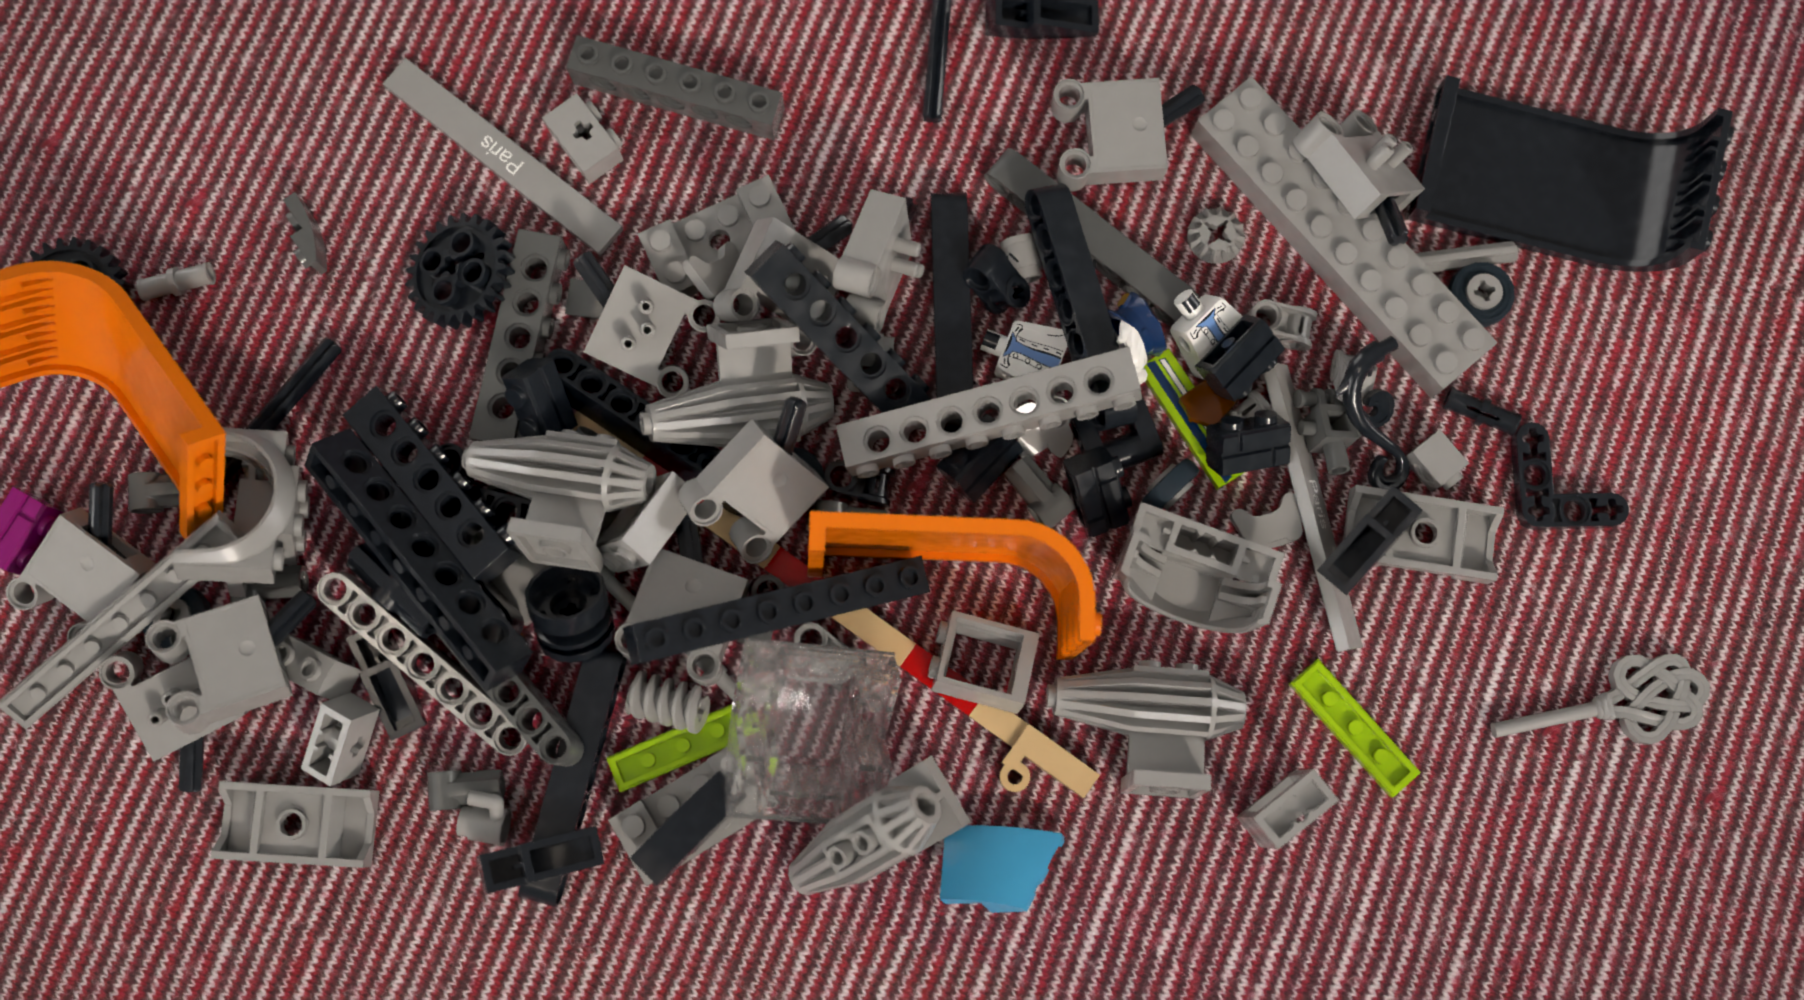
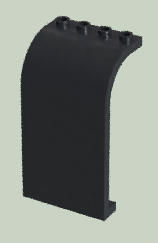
M1446 75L1436 89L1416 176L1425 189L1410 202L1407 220L1498 243L1513 241L1518 248L1593 267L1617 271L1652 272L1673 269L1690 262L1709 248L1713 238V231L1709 229L1711 218L1715 215L1720 203V196L1716 195L1718 183L1724 177L1727 168V161L1723 160L1725 149L1730 144L1734 134V127L1730 126L1733 111L1717 108L1694 127L1675 132L1648 133L1621 129L1459 88L1461 79Z

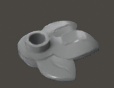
M1054 395L1053 400L1058 403L1068 402L1062 396ZM1025 402L1017 406V411L1028 413L1035 408L1036 402ZM1071 419L1062 421L1059 427L1050 430H1041L1040 427L1026 430L1025 435L1017 438V441L1024 449L1020 457L1024 458L1027 455L1031 457L1049 448L1055 456L1062 458L1069 450L1073 441V433L1069 426Z

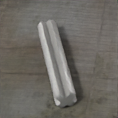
M1513 241L1415 254L1432 272L1461 269L1475 262H1488L1493 265L1512 263L1518 259V246Z

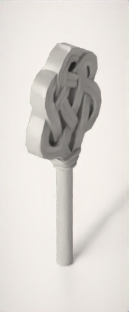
M1678 654L1660 655L1651 660L1642 655L1622 656L1612 663L1608 673L1612 689L1596 696L1591 702L1491 723L1490 728L1493 737L1498 738L1592 717L1603 720L1619 719L1623 733L1634 743L1650 745L1664 740L1672 730H1687L1698 725L1703 717V705L1710 696V683L1702 673L1690 667L1687 659ZM1633 667L1636 669L1633 673L1626 677V673L1629 668ZM1670 667L1672 670L1668 671L1665 668ZM1648 679H1653L1647 684H1645L1640 690L1636 689L1644 682H1646ZM1664 689L1669 693L1667 698L1656 697ZM1622 699L1627 701L1625 706H1613ZM1646 708V709H1649V710L1662 711V712H1661V715H1659V714H1655V713L1643 711V709ZM1685 712L1684 716L1679 718L1680 713ZM1638 724L1653 728L1647 732L1640 728Z

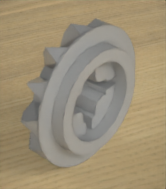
M1221 206L1216 209L1205 208L1194 216L1188 227L1187 240L1189 247L1198 258L1205 262L1213 264L1228 262L1236 257L1242 249L1245 241L1244 224L1240 223L1236 218L1235 212L1223 210ZM1224 225L1222 236L1226 240L1217 239L1208 245L1207 243L1211 236V232L1208 229L1216 230Z

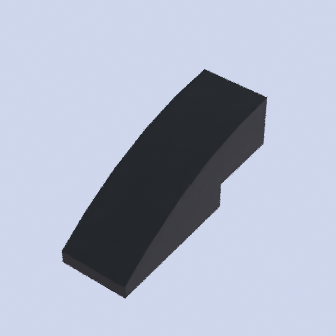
M987 0L985 2L986 36L1018 39H1066L1090 37L1099 34V0Z
M1392 486L1317 571L1347 596L1421 515L1423 509L1396 487Z
M390 630L388 641L392 647L399 649L396 639ZM359 633L346 637L353 655L362 670L359 676L374 706L380 709L378 715L390 740L393 741L427 725L412 678Z
M718 771L671 815L630 859L656 886L664 883L691 854L700 848L747 797L721 771Z
M596 826L520 844L476 857L484 895L605 864Z

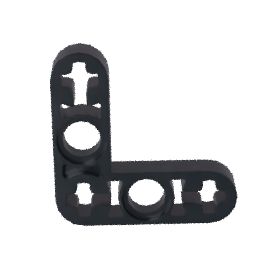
M1534 422L1526 423L1519 427L1515 434L1511 436L1516 515L1522 526L1532 530L1611 528L1626 520L1629 514L1628 503L1619 494H1554L1550 437L1544 426ZM1529 432L1532 438H1537L1538 443L1532 446L1531 452L1530 444L1522 440V437ZM1532 453V457L1539 455L1540 459L1533 458L1524 461L1523 457ZM1532 466L1541 472L1542 480L1539 485L1534 486L1527 483L1524 478L1526 467ZM1539 491L1543 492V495H1540L1535 498V503L1534 495L1526 497V493L1532 494L1537 493ZM1566 502H1574L1580 507L1581 517L1578 521H1571L1564 515L1563 509ZM1534 504L1537 509L1543 510V516L1538 517L1537 521L1535 515L1528 514V509L1533 507ZM1608 504L1610 508H1616V514L1611 517L1607 513L1592 515V509H1598Z

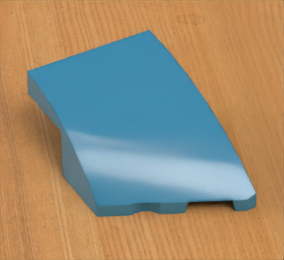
M966 825L944 838L940 900L944 904L982 903L990 913L1027 912L1036 896V888L1044 881L1049 872L1048 865L1057 848L1062 847L1064 844L1063 834L1028 828Z

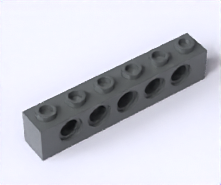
M579 35L576 37L566 66L574 85L774 141L785 110L782 92Z
M518 228L512 253L515 256V260L510 262L509 266L515 270V274L507 276L506 279L512 286L508 289L504 288L503 291L505 300L504 302L501 301L470 430L469 439L472 441L522 437L518 429L519 420L515 410L510 417L505 419L499 418L501 407L509 404L505 397L506 388L501 377L512 369H516V366L527 359L547 357L543 351L546 339L550 340L554 331L555 322L554 318H551L554 305H559L562 297V284L559 283L562 270L566 271L570 262V250L567 249L561 236ZM541 266L547 267L543 277L539 279L531 278L534 269ZM533 300L539 301L538 307L534 312L529 314L523 313L526 303ZM530 335V342L526 347L515 348V342L518 337Z

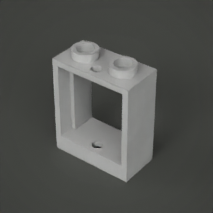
M674 471L657 476L655 492L650 500L642 504L620 509L598 538L596 546L604 557L603 566L619 573L650 565L686 516L687 512L680 503L678 496L679 490L686 482Z
M953 610L947 622L941 620L935 642L941 644L939 657L932 656L927 677L933 678L931 691L1018 714L1026 701L1040 633ZM955 634L1016 649L1007 693L946 677Z
M1314 769L1294 770L1236 818L1261 848L1279 850L1337 803L1339 799ZM1303 814V821H1297L1296 819Z

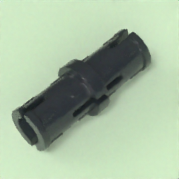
M1451 387L1442 406L1445 410L1448 409L1473 419L1472 423L1480 426L1483 423L1506 432L1511 436L1515 434L1522 415L1519 413H1514L1492 404V399L1487 397L1479 399L1456 390L1454 387Z

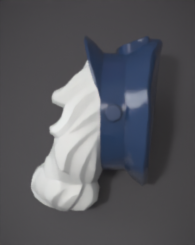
M1132 291L1129 294H1124L1118 301V309L1115 311L1107 310L1119 348L1130 347L1138 380L1142 384L1146 381L1148 375L1144 368L1147 364V356H1160L1166 349L1167 344L1161 323L1152 313L1146 300Z

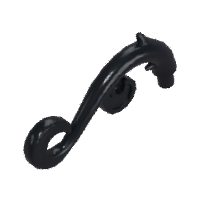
M1389 336L1380 342L1372 341L1359 350L1350 361L1344 378L1335 392L1337 397L1343 394L1346 414L1358 432L1395 457V470L1389 476H1384L1383 474L1384 465L1388 461V458L1383 455L1376 456L1367 474L1371 487L1388 490L1392 486L1397 489L1402 487L1410 471L1409 461L1402 449L1378 429V427L1383 426L1392 417L1395 407L1394 398L1388 391L1375 388L1366 394L1362 402L1361 390L1367 375L1368 377L1372 376L1374 367L1384 361L1386 355L1398 349V342L1393 336ZM1362 403L1367 407H1373L1371 413L1367 414L1364 411Z

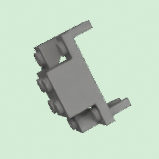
M222 427L226 432L225 456L242 460V468H245L244 479H239L234 524L246 535L234 542L219 547L173 550L172 564L177 580L226 582L230 597H246L248 584H275L276 571H283L284 564L297 565L298 552H305L307 532L304 530V518H309L310 496H307L308 481L301 480L300 467L295 466L296 446L289 445L287 431Z
M1141 502L1128 538L1122 546L1112 578L1119 580L1126 593L1135 601L1163 616L1211 631L1236 634L1247 633L1270 623L1282 587V583L1277 582L1276 579L1285 553Z

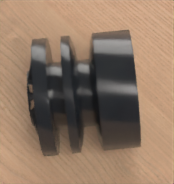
M550 565L540 570L529 581L525 590V603L530 619L533 622L538 645L546 656L561 662H579L600 654L611 643L615 633V623L611 613V606L608 602L604 578L599 572Z

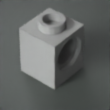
M1441 430L1432 434L1406 455L1411 470L1430 492L1441 486L1445 490L1451 488L1464 477L1459 471L1469 464Z

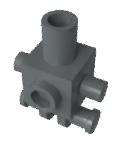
M1313 388L1310 392L1303 391L1302 389L1295 390L1293 394L1294 406L1296 408L1309 406L1310 413L1297 424L1298 434L1305 435L1308 453L1324 454L1328 474L1341 475L1347 473L1350 470V464L1346 449L1362 435L1351 423L1346 414L1344 403L1336 397L1335 389L1328 388L1324 391L1322 388Z

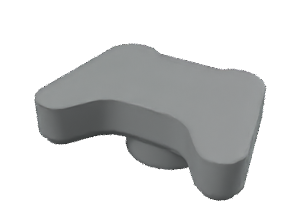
M726 242L718 249L717 261L706 263L697 256H691L683 262L682 268L703 297L713 301L716 295L725 289L739 259V254L732 242Z
M1288 492L1281 497L1279 506L1274 512L1261 516H1252L1243 509H1236L1230 514V520L1241 538L1271 549L1298 540L1303 533L1297 500L1292 492Z

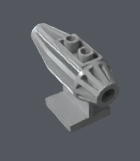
M779 317L707 324V336L710 341L716 344L719 381L647 404L645 412L639 415L642 435H648L651 442L725 447L751 419L755 420L774 436L784 401L793 396L804 400L807 404L796 442L801 441V436L833 418L834 398L828 383L792 373L790 343L800 342L798 326Z
M564 429L561 432L547 430L546 435L473 441L469 447L465 448L462 454V467L466 469V473L470 478L531 499L526 519L511 517L506 532L532 563L601 573L605 560L597 548L596 542L605 512H613L648 502L653 496L656 487L657 476L655 466L621 446L616 438L607 434H598L594 437L581 435L570 429Z
M1142 660L1132 668L1056 677L1054 685L1048 684L1046 689V707H1052L1053 715L1128 736L1127 774L1121 778L1120 793L1196 799L1211 791V775L1204 774L1205 741L1242 729L1246 719L1245 693L1209 675L1207 670H1198V665L1193 663H1178L1176 668L1161 667V662Z
M931 755L875 789V793L831 819L796 859L791 862L788 869L789 880L794 889L803 895H811L866 882L906 858L916 855L971 823Z

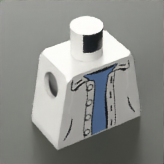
M1188 289L1180 293L1174 300V304L1182 316L1171 326L1170 332L1194 377L1203 379L1195 369V365L1242 318V315L1221 297L1205 294L1198 299L1194 292Z
M1015 320L1008 337L988 329L980 350L999 357L995 375L1006 380L1060 365L1068 345L1063 329Z

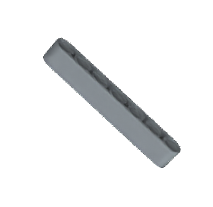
M332 572L324 575L319 580L316 591L318 598L323 604L497 752L506 756H512L521 752L528 745V742L522 735L519 745L510 746L506 744L502 736L504 729L515 727L475 679L428 638L420 637L401 617L391 613L379 604L370 594L371 590L354 575L348 572ZM336 578L342 580L347 588L346 594L342 599L335 598L330 591V586ZM365 603L373 606L376 612V617L371 624L364 623L359 616V610ZM393 628L401 630L405 636V643L400 649L392 647L388 641V634ZM421 653H427L433 658L434 668L432 672L424 673L417 667V658ZM449 678H456L462 683L463 693L461 697H452L446 692L445 685ZM477 703H486L492 709L490 721L482 722L475 717L474 707Z

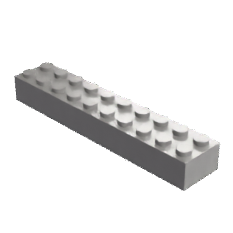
M1252 76L1249 77L1197 120L1191 134L1192 138L1379 342L1389 336H1393L1396 339L1398 349L1390 354L1432 399L1498 342L1406 243L1396 246L1388 243L1378 216L1354 219L1309 160L1296 149L1293 138L1301 129Z

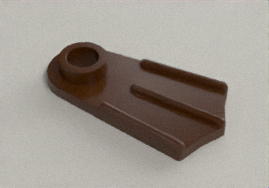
M1206 380L1185 393L1178 401L1184 409L1189 422H1195L1204 426L1220 423L1221 418L1225 417L1240 400L1237 399L1233 402L1219 397L1206 383Z

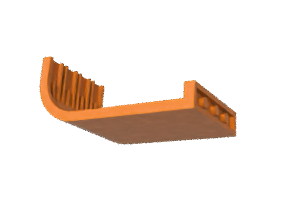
M35 261L0 269V388L45 375H71L99 384L117 400L180 492L179 532L183 538L186 539L218 510L223 513L226 432L124 289L101 272L69 262Z
M810 511L807 577L822 578L824 556L909 559L922 556V560L1007 563L1018 566L1034 575L1049 592L1055 606L1057 618L1056 660H1072L1095 642V636L1101 635L1102 614L1101 612H1095V588L1085 560L1071 542L1057 531L1045 525L1018 519Z

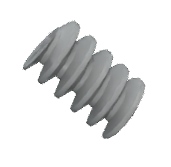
M639 671L629 687L625 710L628 715L631 714L636 719L646 718L651 723L659 721L662 726H671L673 724L677 730L687 728L690 733L698 734L702 730L709 714L710 697L707 695L704 698L702 697V687L700 685H695L691 693L688 694V683L685 681H681L677 689L674 690L673 678H667L661 687V677L658 674H653L647 683L646 671Z

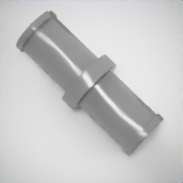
M209 262L184 269L173 267L167 269L164 274L137 279L136 289L143 301H149L150 299L169 294L180 296L184 295L186 290L215 284L216 275Z

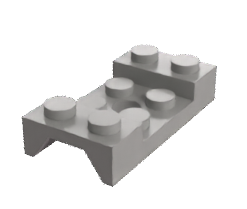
M766 175L736 189V195L672 223L669 219L638 233L659 282L691 296L700 291L684 272L682 264L691 256H697L706 263L717 261L718 250L710 246L711 239L715 235H727L730 238V242L736 246L740 256L750 232L758 219L774 217L795 230L770 176Z
M1355 485L1349 489L1343 540L1388 492V489ZM1402 492L1423 509V512L1374 567L1383 565L1451 576V579L1482 584L1497 581L1498 573L1493 564L1495 534L1503 518L1504 507ZM1418 524H1426L1432 529L1433 539L1430 543H1422L1416 538L1415 529Z
M737 740L706 759L707 761L608 820L629 858L718 771H721L747 798L700 848L691 854L680 866L780 805L767 787L741 740ZM632 861L645 885L653 884L652 880Z
M219 781L218 789L224 802L221 835L211 850L210 859L357 868L372 867L380 790ZM292 813L299 815L302 820V828L296 835H290L284 826L286 818Z

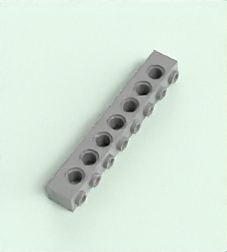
M1125 347L836 425L846 469L852 477L869 478L879 474V469L894 466L896 469L907 468L914 465L917 459L928 456L931 459L944 458L951 455L952 450L962 447L970 450L982 448L989 444L988 440L1003 437L1004 440L1016 439L1025 435L1026 430L1040 427L1041 430L1054 429L1067 419L1076 417L1077 420H1088L1099 415L1101 410L1114 408L1116 411L1129 409L1136 405V401L1142 400V393L1130 347ZM1098 380H1104L1110 384V387L1103 393L1091 391L1090 386ZM1061 390H1068L1073 393L1072 398L1065 403H1058L1053 400V397ZM1023 400L1036 402L1035 408L1028 413L1017 411L1018 404ZM989 409L999 411L998 418L991 423H985L980 420L981 415ZM952 419L963 421L958 431L953 433L944 431L948 421ZM919 428L926 430L925 437L921 441H908L909 435L913 430ZM887 438L890 440L889 446L884 451H873V445L878 439Z

